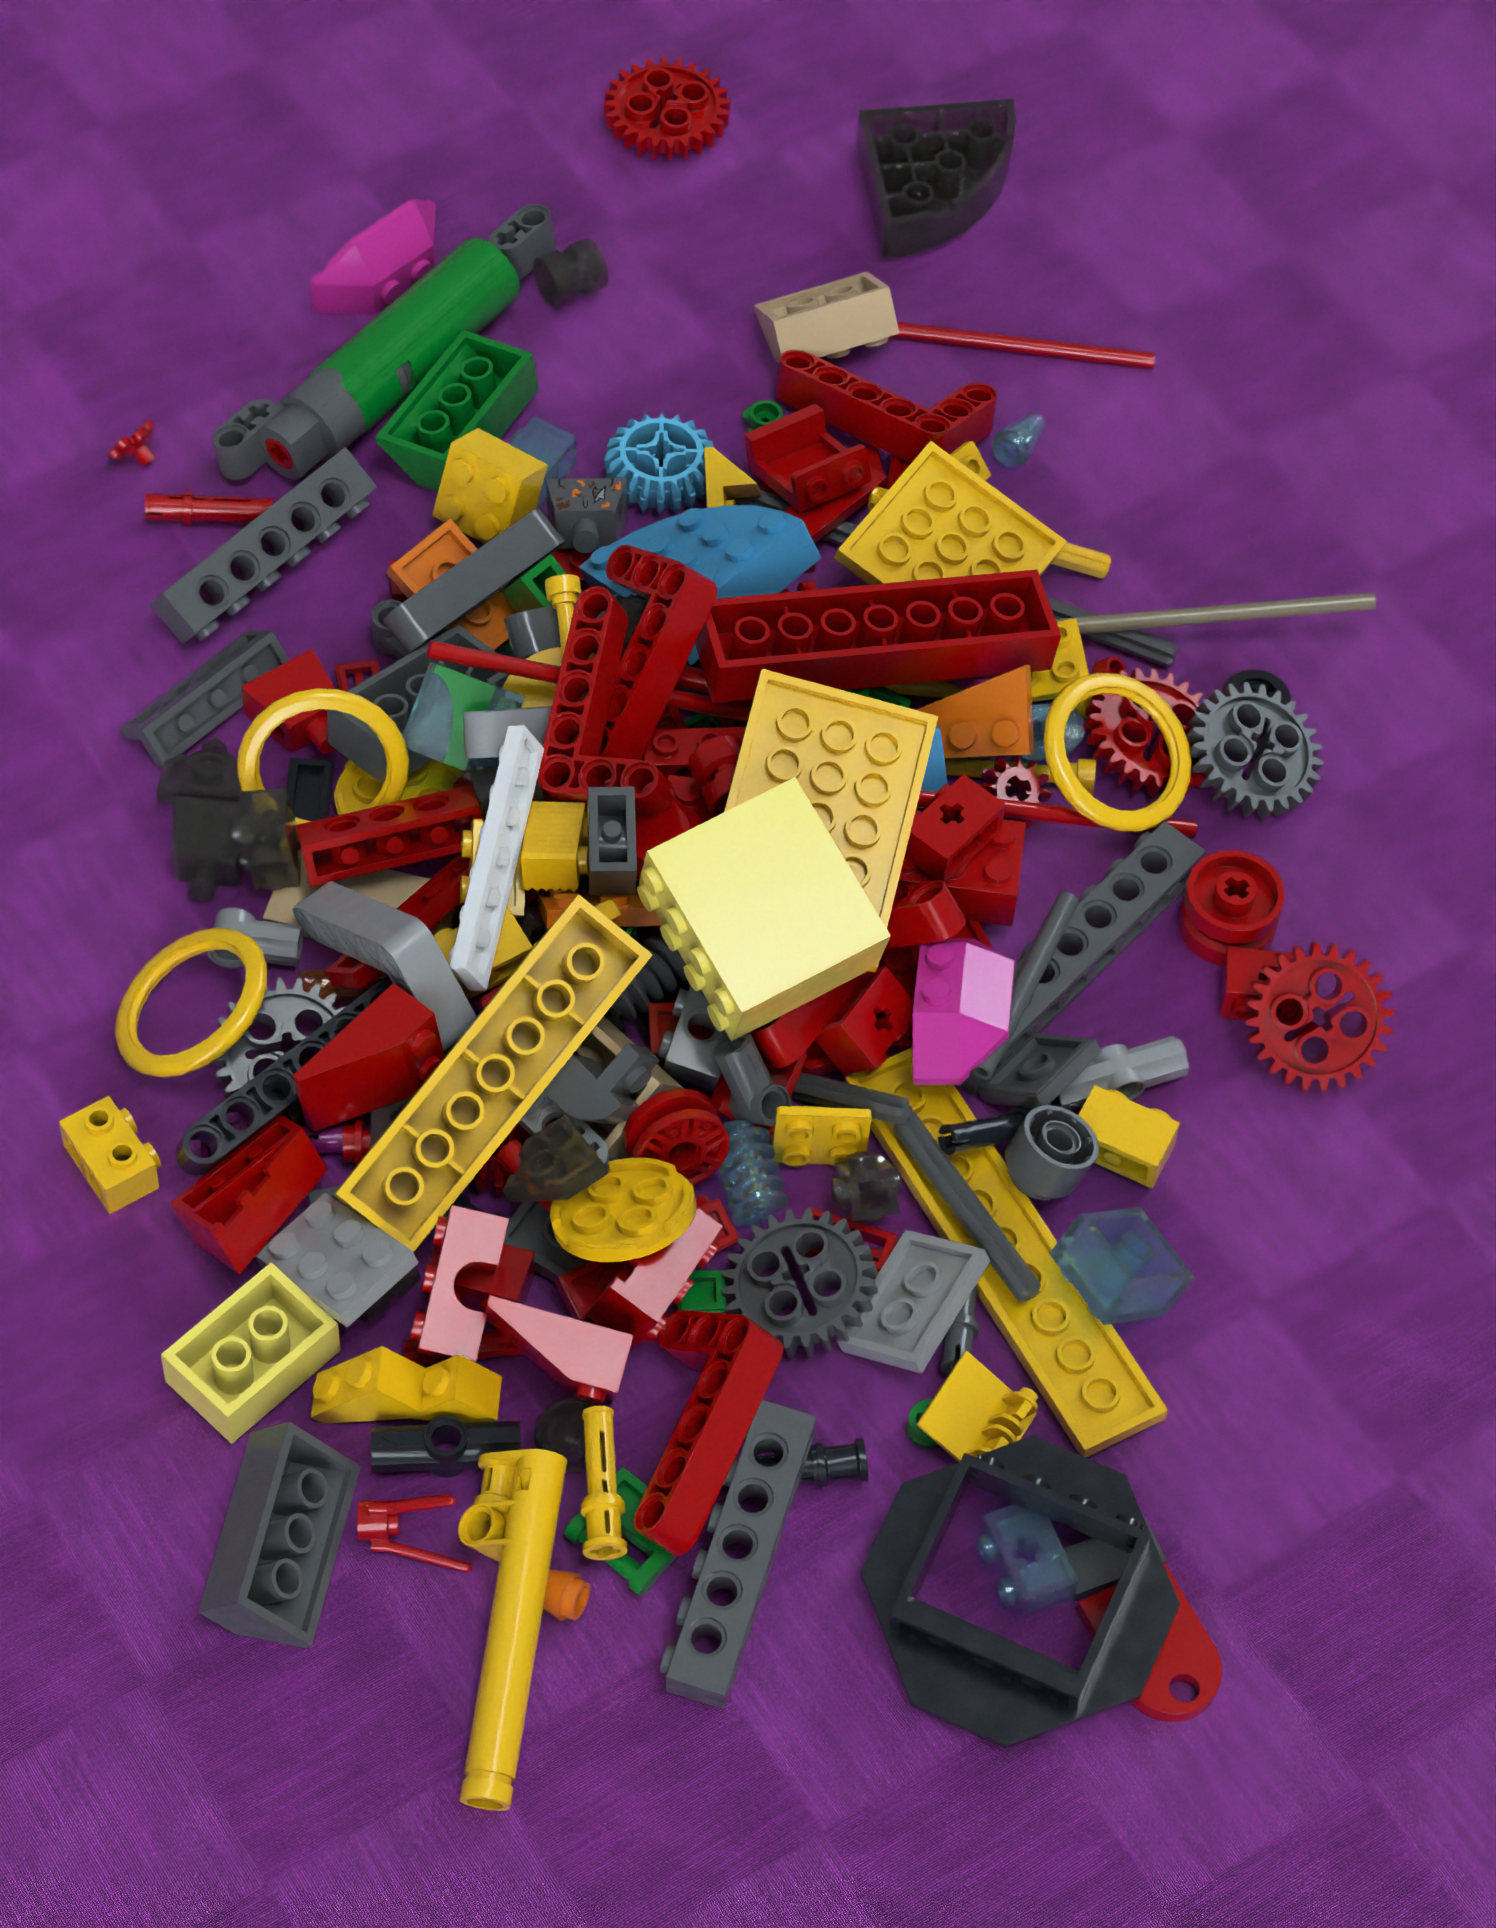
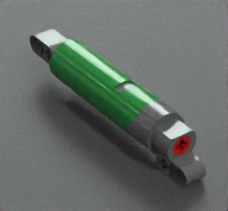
M542 204L523 206L491 233L489 242L475 237L469 240L466 239L313 370L305 380L282 398L277 405L268 399H256L245 404L212 434V442L222 475L231 480L247 478L267 462L284 477L292 480L300 479L319 461L327 462L344 447L347 448L359 436L361 437L415 389L462 330L478 334L516 301L520 294L519 279L527 276L556 249L555 233L549 208Z

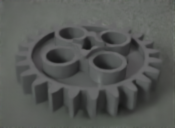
M1244 682L1238 689L1231 683L1222 692L1215 690L1196 708L1195 711L1197 713L1188 722L1192 729L1186 735L1188 742L1193 744L1190 748L1191 758L1198 759L1191 772L1204 773L1206 778L1201 782L1200 787L1206 788L1212 785L1216 789L1212 800L1217 801L1223 796L1228 799V811H1231L1239 804L1242 805V812L1246 818L1255 810H1257L1261 820H1264L1271 812L1278 818L1288 809L1291 812L1295 810L1313 793L1312 787L1321 778L1316 771L1324 764L1322 760L1314 756L1323 747L1321 744L1310 741V738L1318 731L1316 728H1305L1302 723L1307 719L1308 715L1304 713L1296 716L1293 713L1296 705L1294 700L1284 705L1280 702L1281 691L1278 690L1272 697L1267 696L1264 684H1261L1252 692L1248 682ZM1264 722H1266L1267 728L1265 733L1256 743L1254 740L1262 733ZM1252 757L1254 761L1247 767L1245 772L1246 774L1243 779L1241 776L1243 769Z
M282 977L277 979L276 990L270 991L267 987L262 1006L252 1025L236 1044L221 1057L211 1062L212 1065L225 1066L215 1073L216 1083L230 1082L224 1090V1097L226 1099L252 1080L256 1072L266 1069L284 1055L281 1052L282 1046H290V1049H292L308 1037L296 1029L297 1024L310 1020L321 1027L345 1007L337 1010L334 1009L337 994L332 993L323 1000L319 997V983H316L309 992L303 991L302 978H297L293 989H286ZM229 1002L227 1004L229 1015L233 1012L236 1006L235 1003ZM218 1018L217 1028L221 1027L227 1018ZM261 1024L270 1027L274 1034L269 1039L257 1040L251 1036L249 1031L254 1026ZM343 1029L335 1030V1036ZM252 1052L258 1056L254 1059H248L245 1055ZM300 1057V1066H304L311 1058ZM272 1084L263 1085V1092L267 1098L275 1102L284 1100L280 1088ZM300 1102L283 1114V1116H288L289 1120L297 1125L299 1115L303 1114Z
M811 1208L805 1210L802 1219H796L793 1211L787 1209L785 1222L779 1223L771 1214L768 1216L769 1228L765 1231L755 1224L751 1226L755 1236L752 1241L740 1237L737 1239L739 1247L743 1252L742 1254L728 1253L727 1255L733 1269L722 1271V1277L725 1279V1284L728 1285L721 1289L722 1295L726 1296V1303H729L726 1306L728 1314L747 1316L779 1339L784 1345L788 1358H793L798 1346H803L808 1357H812L814 1344L819 1342L829 1352L832 1350L831 1337L837 1335L840 1339L848 1341L849 1337L845 1327L848 1324L859 1328L863 1326L858 1311L870 1312L873 1310L868 1295L878 1293L875 1280L872 1279L878 1275V1271L874 1261H870L873 1259L869 1244L863 1245L864 1241L859 1230L850 1232L845 1218L833 1226L834 1222L829 1211H825L817 1221ZM785 1249L791 1251L801 1276L807 1285L813 1303L818 1310L815 1316L808 1314L799 1290L793 1281L782 1255ZM812 1249H822L820 1254L815 1257H804ZM767 1269H778L776 1273L769 1277H760ZM829 1288H840L833 1296H821ZM786 1307H796L789 1315L777 1316Z

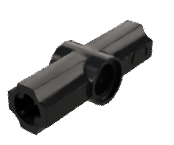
M445 1415L436 1417L428 1425L371 1427L372 1473L430 1470L431 1473L439 1477L449 1478L457 1476L464 1469L479 1468L478 1459L481 1454L521 1450L520 1421L463 1423L456 1417ZM445 1442L457 1445L456 1448L450 1451H441L435 1448Z

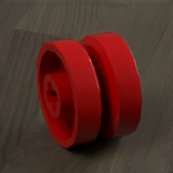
M1221 850L1203 857L1190 872L1178 916L1180 935L1188 948L1203 960L1223 966L1228 946L1269 950L1276 934L1286 898L1284 883L1275 868L1261 857L1241 850Z

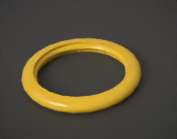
M1093 673L1079 677L1066 685L1053 700L1044 727L1043 744L1046 763L1054 783L1064 798L1081 815L1100 826L1116 831L1140 832L1157 827L1174 814L1183 802L1190 783L1192 762L1189 742L1182 724L1165 700L1140 681L1115 673ZM1102 693L1126 697L1141 706L1153 718L1161 730L1169 750L1171 763L1170 778L1166 789L1149 806L1134 811L1118 810L1109 807L1095 799L1081 785L1073 773L1066 756L1064 743L1065 726L1072 711L1088 697Z
M315 688L299 691L273 702L256 716L244 733L238 750L237 775L241 792L249 806L267 825L286 836L299 839L296 825L311 822L282 810L270 798L263 786L260 775V755L268 737L285 720L302 712L318 709L336 710L358 718L376 733L384 747L387 761L386 777L380 792L364 809L400 801L408 781L409 756L405 740L396 723L379 706L360 695L340 689Z
M211 928L183 936L164 947L152 957L131 981L121 999L116 1015L115 1037L120 1055L128 1066L149 1076L161 1078L182 1076L205 1067L221 1057L236 1044L252 1025L262 1006L267 990L268 968L263 951L253 938L240 931ZM221 949L236 954L245 967V984L233 1012L221 1027L204 1041L176 1054L161 1056L146 1050L137 1036L138 1020L143 1005L160 980L177 965L190 957L206 951Z

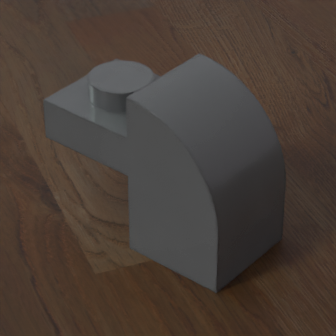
M629 1043L623 1047L605 1070L593 1058L573 1054L544 1089V1092L565 1113L574 1118L601 1124L622 1123L627 1121L630 1114L639 1107L630 1095L641 1090L649 1082L652 1076L651 1070L660 1060L648 1048Z

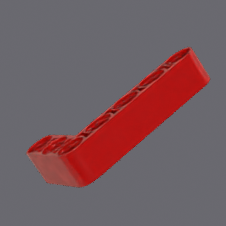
M790 350L780 355L776 396L782 402L799 410L816 404L824 410L826 423L909 463L915 460L930 441L948 454H951L965 442L973 441L976 444L992 432L998 392L990 385L969 383L927 409L819 357L800 350Z
M621 545L612 552L607 561V578L649 601L619 663L599 757L641 760L717 596V586L713 580L679 561L630 545Z
M600 586L590 587L578 596L575 603L544 738V753L537 780L539 785L556 802L586 803L587 810L588 787H601L606 780L611 779L607 787H635V814H660L671 805L674 799V788L672 783L651 762L638 759L599 757L627 632L628 614L606 588ZM607 609L601 617L597 618L602 611ZM597 651L594 657L588 660V657L593 652ZM588 692L587 696L583 700L578 702L579 698L584 693ZM579 733L577 739L574 742L568 744L570 739L574 735ZM569 776L566 783L559 786L563 778ZM653 782L648 791L641 793L648 783Z
M942 880L897 885L887 926L891 937L885 949L944 941L953 937L965 926L966 917ZM867 972L751 1031V1036L773 1068L779 1069L798 1060Z
M680 1310L668 1317L667 1322L658 1334V1344L661 1348L692 1370L701 1372L634 1516L636 1531L674 1556H681L688 1552L699 1538L783 1354V1344L781 1341L744 1315Z

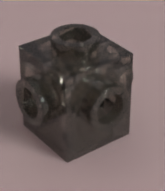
M859 1151L849 1154L847 1161L835 1163L837 1178L830 1180L832 1199L835 1206H841V1209L853 1222H875L883 1219L884 1216L900 1213L897 1195L902 1193V1186L898 1169L893 1167L880 1154L876 1155L874 1151ZM866 1182L864 1186L858 1188L859 1183Z

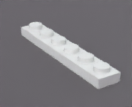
M525 725L508 726L504 745L501 746L499 751V766L495 782L489 792V807L485 823L480 829V843L475 864L470 870V884L465 905L460 910V925L455 945L450 951V968L454 975L470 991H486L544 753V747Z

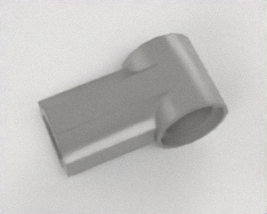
M224 908L217 912L214 928L237 930L253 938L262 949L266 963L297 967L298 963L300 964L304 937L303 926L258 921L251 913L239 908ZM228 950L208 951L209 959L219 966L226 968H240L244 966L238 956Z

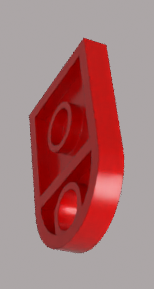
M1165 1562L1163 1565L1179 1600L1180 1607L1141 1697L1130 1702L1139 1711L1151 1718L1166 1722H1180L1200 1715L1213 1702L1221 1683L1222 1663L1216 1646ZM1117 1584L1078 1602L1076 1611L1093 1639ZM1176 1682L1188 1683L1194 1688L1197 1697L1190 1702L1178 1701L1171 1695L1169 1686Z

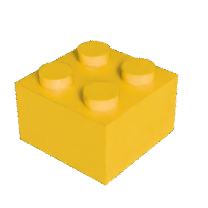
M476 428L451 442L432 516L443 522L451 518L462 532L486 544L536 509L548 464Z

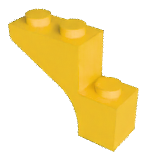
M380 1346L317 1373L313 1386L314 1397L311 1418L322 1423L331 1424L394 1419L432 1421L436 1417L446 1415L456 1417L463 1423L495 1422L498 1420L502 1376L460 1354L425 1368L384 1346Z

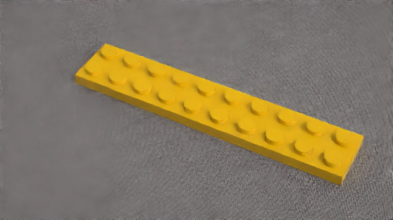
M913 1047L887 1058L880 1067L870 1073H866L863 1070L845 1077L844 1083L907 1098L909 1105L912 1107V1112L917 1114L938 1144V1137L951 1135V1133L943 1135L938 1133L941 1126L976 1120V1117L954 1085H914ZM872 1118L871 1130L940 1238L978 1247L895 1133V1124ZM991 1145L947 1155L1040 1282L1041 1287L1038 1295L1022 1303L1015 1298L989 1262L976 1284L978 1289L977 1295L1078 1453L1086 1458L1165 1420L1168 1413L1167 1407L1028 1196L1013 1184L1008 1174L1009 1169L995 1146Z

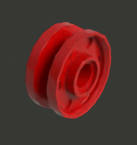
M678 1088L661 1092L651 1097L630 1114L623 1128V1146L630 1158H652L675 1165L676 1171L683 1175L693 1186L708 1179L723 1164L729 1152L730 1136L709 1097L697 1090Z

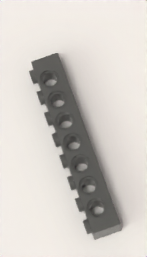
M1164 821L1154 832L1146 831L1135 843L1132 853L1127 858L1115 860L1109 867L1105 879L1099 885L1095 886L1092 884L1085 889L1040 980L1044 983L1038 984L995 1071L1034 1033H1041L1185 892L1190 872L1205 857V849ZM1035 939L1027 945L1020 961L1015 965L1014 980ZM970 1071V1076L959 1086L973 1097H976L979 1094L977 1090L986 1080L976 1077Z

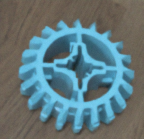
M662 411L658 418L651 419L644 413L641 422L629 418L626 428L617 427L614 437L609 438L607 453L604 456L606 478H627L628 507L638 503L643 513L649 508H655L660 516L664 509L670 508L677 514L681 505L692 508L696 499L704 500L706 495L704 447H715L713 446V441L708 440L705 429L696 430L693 420L682 423L679 414L673 419H668L664 417ZM659 460H662V467H659Z

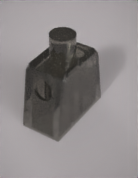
M174 796L173 860L177 880L190 883L188 894L193 899L204 902L211 901L215 898L217 885L236 887L241 884L262 831L261 819L248 803Z

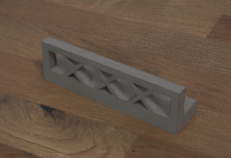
M247 630L118 729L124 739L141 740L156 766H166L243 707L241 686L290 659L273 631Z

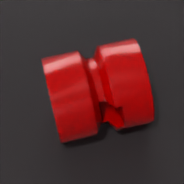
M722 735L702 743L692 752L688 761V766L697 785L702 790V796L713 818L724 813L742 745L740 738L733 735Z

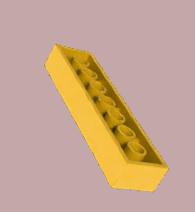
M578 894L507 979L333 1196L349 1209L414 1252L437 1224L438 1216H443L653 954Z

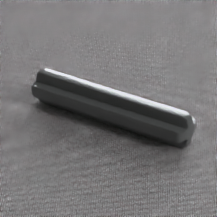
M801 1072L800 1078L792 1092V1097L795 1099L830 1108L870 1109L871 1118L898 1125L905 1124L908 1116L912 1114V1107L909 1105V1100L905 1097Z

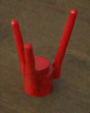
M441 1494L394 1501H359L357 1513L359 1541H371L372 1552H390L469 1573L472 1570L470 1563L390 1541L391 1536H400L401 1513L453 1506L457 1502L454 1496Z

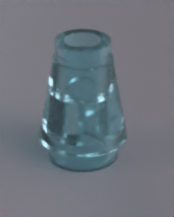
M1031 412L999 430L995 434L992 451L996 459L1009 467L1024 464L1046 430L1044 419L1039 414Z

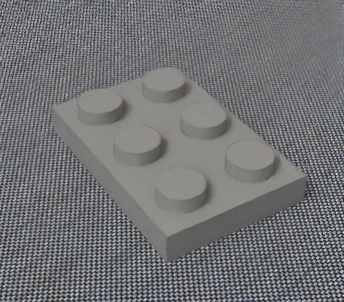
M324 1193L255 1256L261 1268L266 1267L272 1262L326 1313L346 1327L350 1326L419 1263L411 1249L327 1193Z
M905 1230L875 1278L878 1293L868 1295L873 1310L870 1312L858 1311L863 1323L861 1328L850 1324L845 1327L849 1340L844 1341L839 1337L836 1340L844 1353L922 1374L988 1266L990 1259L985 1249Z

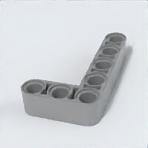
M329 881L293 907V914L300 926H303V930L310 938L387 973L392 983H395L433 1011L443 1052L453 1046L477 1018L437 941L427 926L418 918L332 881Z

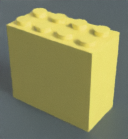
M796 777L648 850L639 880L640 886L637 887L639 898L647 911L651 912L654 910L663 924L660 927V931L665 943L671 951H679L686 963L683 968L689 984L695 991L701 990L710 1004L707 1006V1011L713 1025L718 1031L725 1030L731 1042L877 967L891 937Z

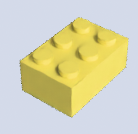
M270 1262L161 1354L165 1382L233 1444L341 1351L338 1323Z

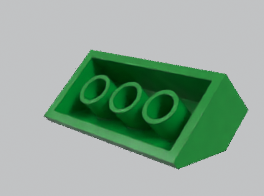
M462 330L375 436L376 443L417 485L438 492L451 442L476 428L500 439L537 393L539 386L533 353Z

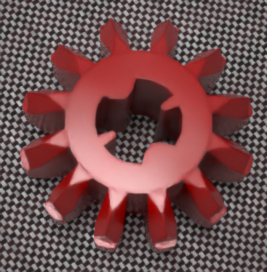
M1014 755L1009 764L1003 757H999L994 761V769L985 768L981 773L986 783L979 785L998 799L1041 803L1052 798L1051 791L1040 788L1049 780V775L1041 774L1036 777L1033 772L1036 770L1038 763L1034 760L1023 768L1021 755ZM1009 787L1011 789L1019 788L1022 795L1019 798L1016 796L1009 798L1006 790ZM1005 818L1006 820L1026 822V828L1034 824L1033 820Z

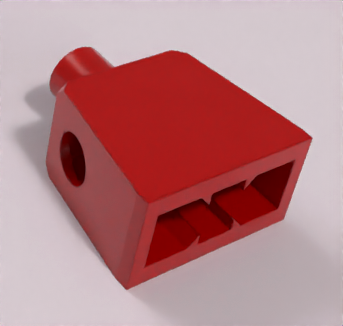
M310 649L241 686L244 714L253 722L256 716L273 702L292 693L315 688L335 689L317 655ZM318 709L297 714L285 720L270 735L289 752H296L311 743L322 754H328L335 750L328 743L327 710Z

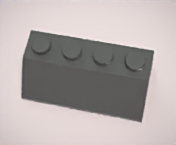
M290 1421L250 1432L198 1613L237 1635L302 1648L312 1647L361 1466Z

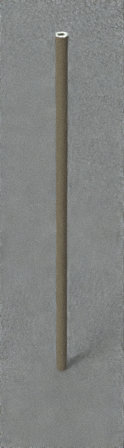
M1373 592L1056 619V622L1077 618L1080 634L1375 610L1376 596Z

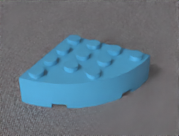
M725 505L704 509L690 508L682 514L662 519L638 529L609 546L598 548L592 553L590 559L578 568L589 588L600 586L606 588L611 594L620 595L623 608L628 614V624L636 628L649 600L641 598L612 582L606 575L607 561L612 552L621 545L640 548L687 565L716 583V599L780 593L820 560L821 555L802 519L781 510L761 506ZM695 645L687 660V663L690 665L699 659Z

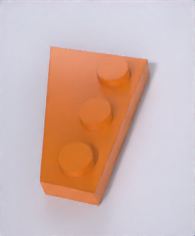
M1024 665L916 709L939 716L936 728L940 727L944 758L1035 754L1030 665Z

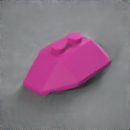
M410 199L350 239L330 259L323 273L318 272L310 280L312 309L317 313L376 314L393 303L435 266L436 204L430 199L425 201Z
M949 938L940 942L920 944L913 1004L914 1085H961L970 1076V1071L983 1063L1009 1038L1015 960L974 938Z

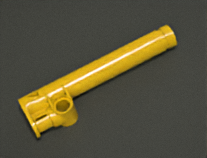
M521 1449L481 1454L478 1459V1467L484 1470L480 1495L474 1497L473 1505L464 1512L458 1525V1535L461 1542L499 1562L464 1769L466 1778L462 1780L459 1798L461 1803L483 1810L505 1811L511 1808L514 1791L512 1783L515 1782L563 1492L567 1459L556 1452L542 1449Z

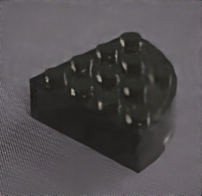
M1014 99L859 110L856 148L882 259L902 257L941 245L964 233L985 216L999 198L1009 174L1016 126Z

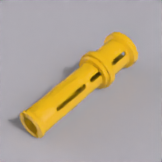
M607 1406L588 1407L582 1413L587 1476V1496L581 1503V1515L586 1518L587 1541L582 1544L583 1555L592 1560H612L620 1558L627 1553V1541L622 1539L621 1516L625 1513V1501L617 1494L613 1427L614 1410Z

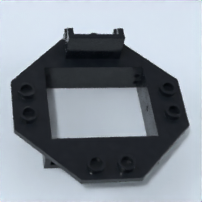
M1034 1435L981 1455L978 1454L975 1457L964 1453L959 1463L902 1483L861 1570L863 1582L911 1706L1004 1748L1139 1699L1180 1607L1179 1600L1126 1475ZM968 1484L1131 1554L1080 1671L916 1599Z

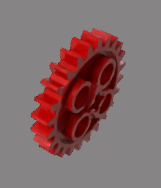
M665 57L661 58L660 65H654L650 59H646V66L644 68L633 63L631 64V74L620 70L619 80L611 79L610 90H605L603 116L606 118V128L613 129L614 140L623 138V148L627 149L636 145L637 155L639 156L646 150H649L653 160L660 153H665L668 161H672L674 153L678 152L684 159H688V150L691 149L701 155L703 154V144L714 147L715 137L723 138L724 127L729 126L730 99H727V88H720V78L710 79L709 69L699 73L696 72L697 63L695 62L691 63L687 68L682 67L681 58H678L674 65H668Z
M1136 667L1130 678L1136 679L1150 687L1165 700L1181 722L1185 735H1187L1192 729L1188 722L1197 713L1195 710L1199 706L1198 702L1203 694L1201 692L1193 695L1187 693L1189 686L1187 681L1179 686L1174 685L1172 673H1169L1164 680H1161L1155 668H1152L1148 676L1144 677L1140 668ZM1121 670V671L1118 673V674H1121V675H1124V676L1129 677V675H1128L1126 672H1124L1123 670ZM1103 693L1092 696L1091 702L1085 710L1088 718L1083 724V729L1091 732L1085 741L1086 744L1098 746L1092 756L1093 759H1106L1108 763L1103 771L1105 773L1114 770L1119 772L1118 784L1124 783L1127 779L1133 781L1132 787L1135 793L1140 790L1142 785L1147 786L1150 797H1155L1160 788L1164 791L1170 778V756L1164 736L1157 725L1154 731L1155 724L1153 723V718L1141 706L1126 697ZM1153 733L1152 742H1154V744L1148 751L1146 761L1143 758L1145 747L1151 739V735ZM1191 758V769L1198 762V759ZM1191 772L1186 794L1192 786L1200 787L1201 782L1206 778L1204 773Z
M1311 941L1309 954H1304L1298 945H1292L1293 959L1288 960L1280 953H1276L1275 957L1279 967L1274 971L1262 965L1261 970L1268 979L1265 983L1251 981L1250 983L1259 992L1258 998H1247L1244 1000L1246 1005L1255 1009V1014L1244 1017L1243 1022L1246 1025L1255 1026L1257 1030L1250 1033L1246 1039L1249 1043H1262V1046L1254 1054L1258 1060L1272 1057L1266 1068L1269 1073L1274 1074L1284 1068L1282 1081L1285 1084L1289 1085L1298 1075L1300 1088L1306 1091L1313 1079H1316L1318 1088L1322 1092L1327 1091L1330 1078H1333L1338 1086L1344 1088L1346 1073L1350 1072L1359 1080L1363 1078L1359 1068L1362 1062L1374 1068L1377 1066L1374 1058L1370 1055L1373 1049L1387 1051L1388 1048L1378 1039L1380 1034H1393L1394 1030L1383 1024V1018L1394 1015L1395 1010L1382 1006L1381 1002L1392 996V993L1388 989H1376V986L1384 978L1381 973L1376 972L1368 976L1366 975L1372 964L1370 960L1364 958L1354 965L1356 951L1348 948L1339 957L1338 944L1330 942L1325 954L1322 953L1321 947L1316 941ZM1324 973H1333L1336 978L1335 989L1326 996L1317 995L1315 991L1317 978ZM1353 992V998L1351 1000L1339 1004L1334 1008H1331L1334 1006V1004L1339 1002L1346 993ZM1285 999H1295L1298 1005L1296 1016L1289 1021H1279L1276 1016L1278 1004ZM1317 1006L1324 1011L1328 1010L1323 1015L1326 1022L1321 1026L1315 1022H1310L1314 1018L1312 1010ZM1358 1011L1361 1016L1359 1028L1350 1034L1342 1033L1340 1028L1342 1017L1347 1012ZM1305 1024L1304 1028L1299 1030L1291 1040L1286 1041L1284 1039V1035L1287 1032ZM1310 1037H1320L1323 1043L1321 1053L1313 1059L1303 1058L1301 1053L1303 1043Z

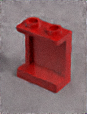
M816 404L744 434L749 470L799 513L872 481L868 449L863 444L847 449L826 432L824 410Z

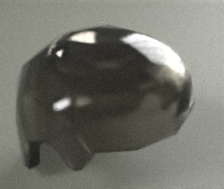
M575 1397L551 1402L539 1414L534 1426L535 1449L548 1450L563 1455L567 1459L565 1474L586 1472L584 1420L582 1419V1413L584 1409L592 1407V1405Z

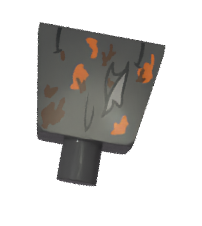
M627 478L546 479L548 520L565 540L560 549H576L581 553H591L596 548L609 546L620 539L628 519Z

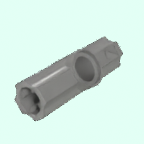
M1175 1036L1128 1049L1124 1044L1109 1045L1102 1048V1052L1051 1103H1058L1062 1108L1070 1111L1082 1108L1094 1085L1106 1090H1117L1132 1101L1139 1097L1147 1087L1187 1076L1189 1064L1186 1049L1182 1041L1176 1039Z

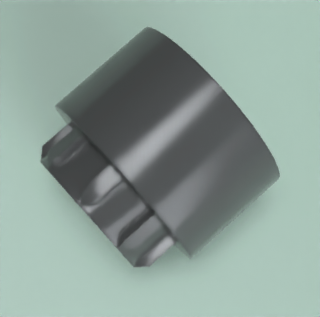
M1038 1106L1027 1114L1006 1147L1005 1160L1009 1169L1008 1174L1013 1184L1022 1193L1038 1200L1063 1198L1075 1191L1098 1156L1099 1145L1091 1127L1077 1114L1059 1106Z

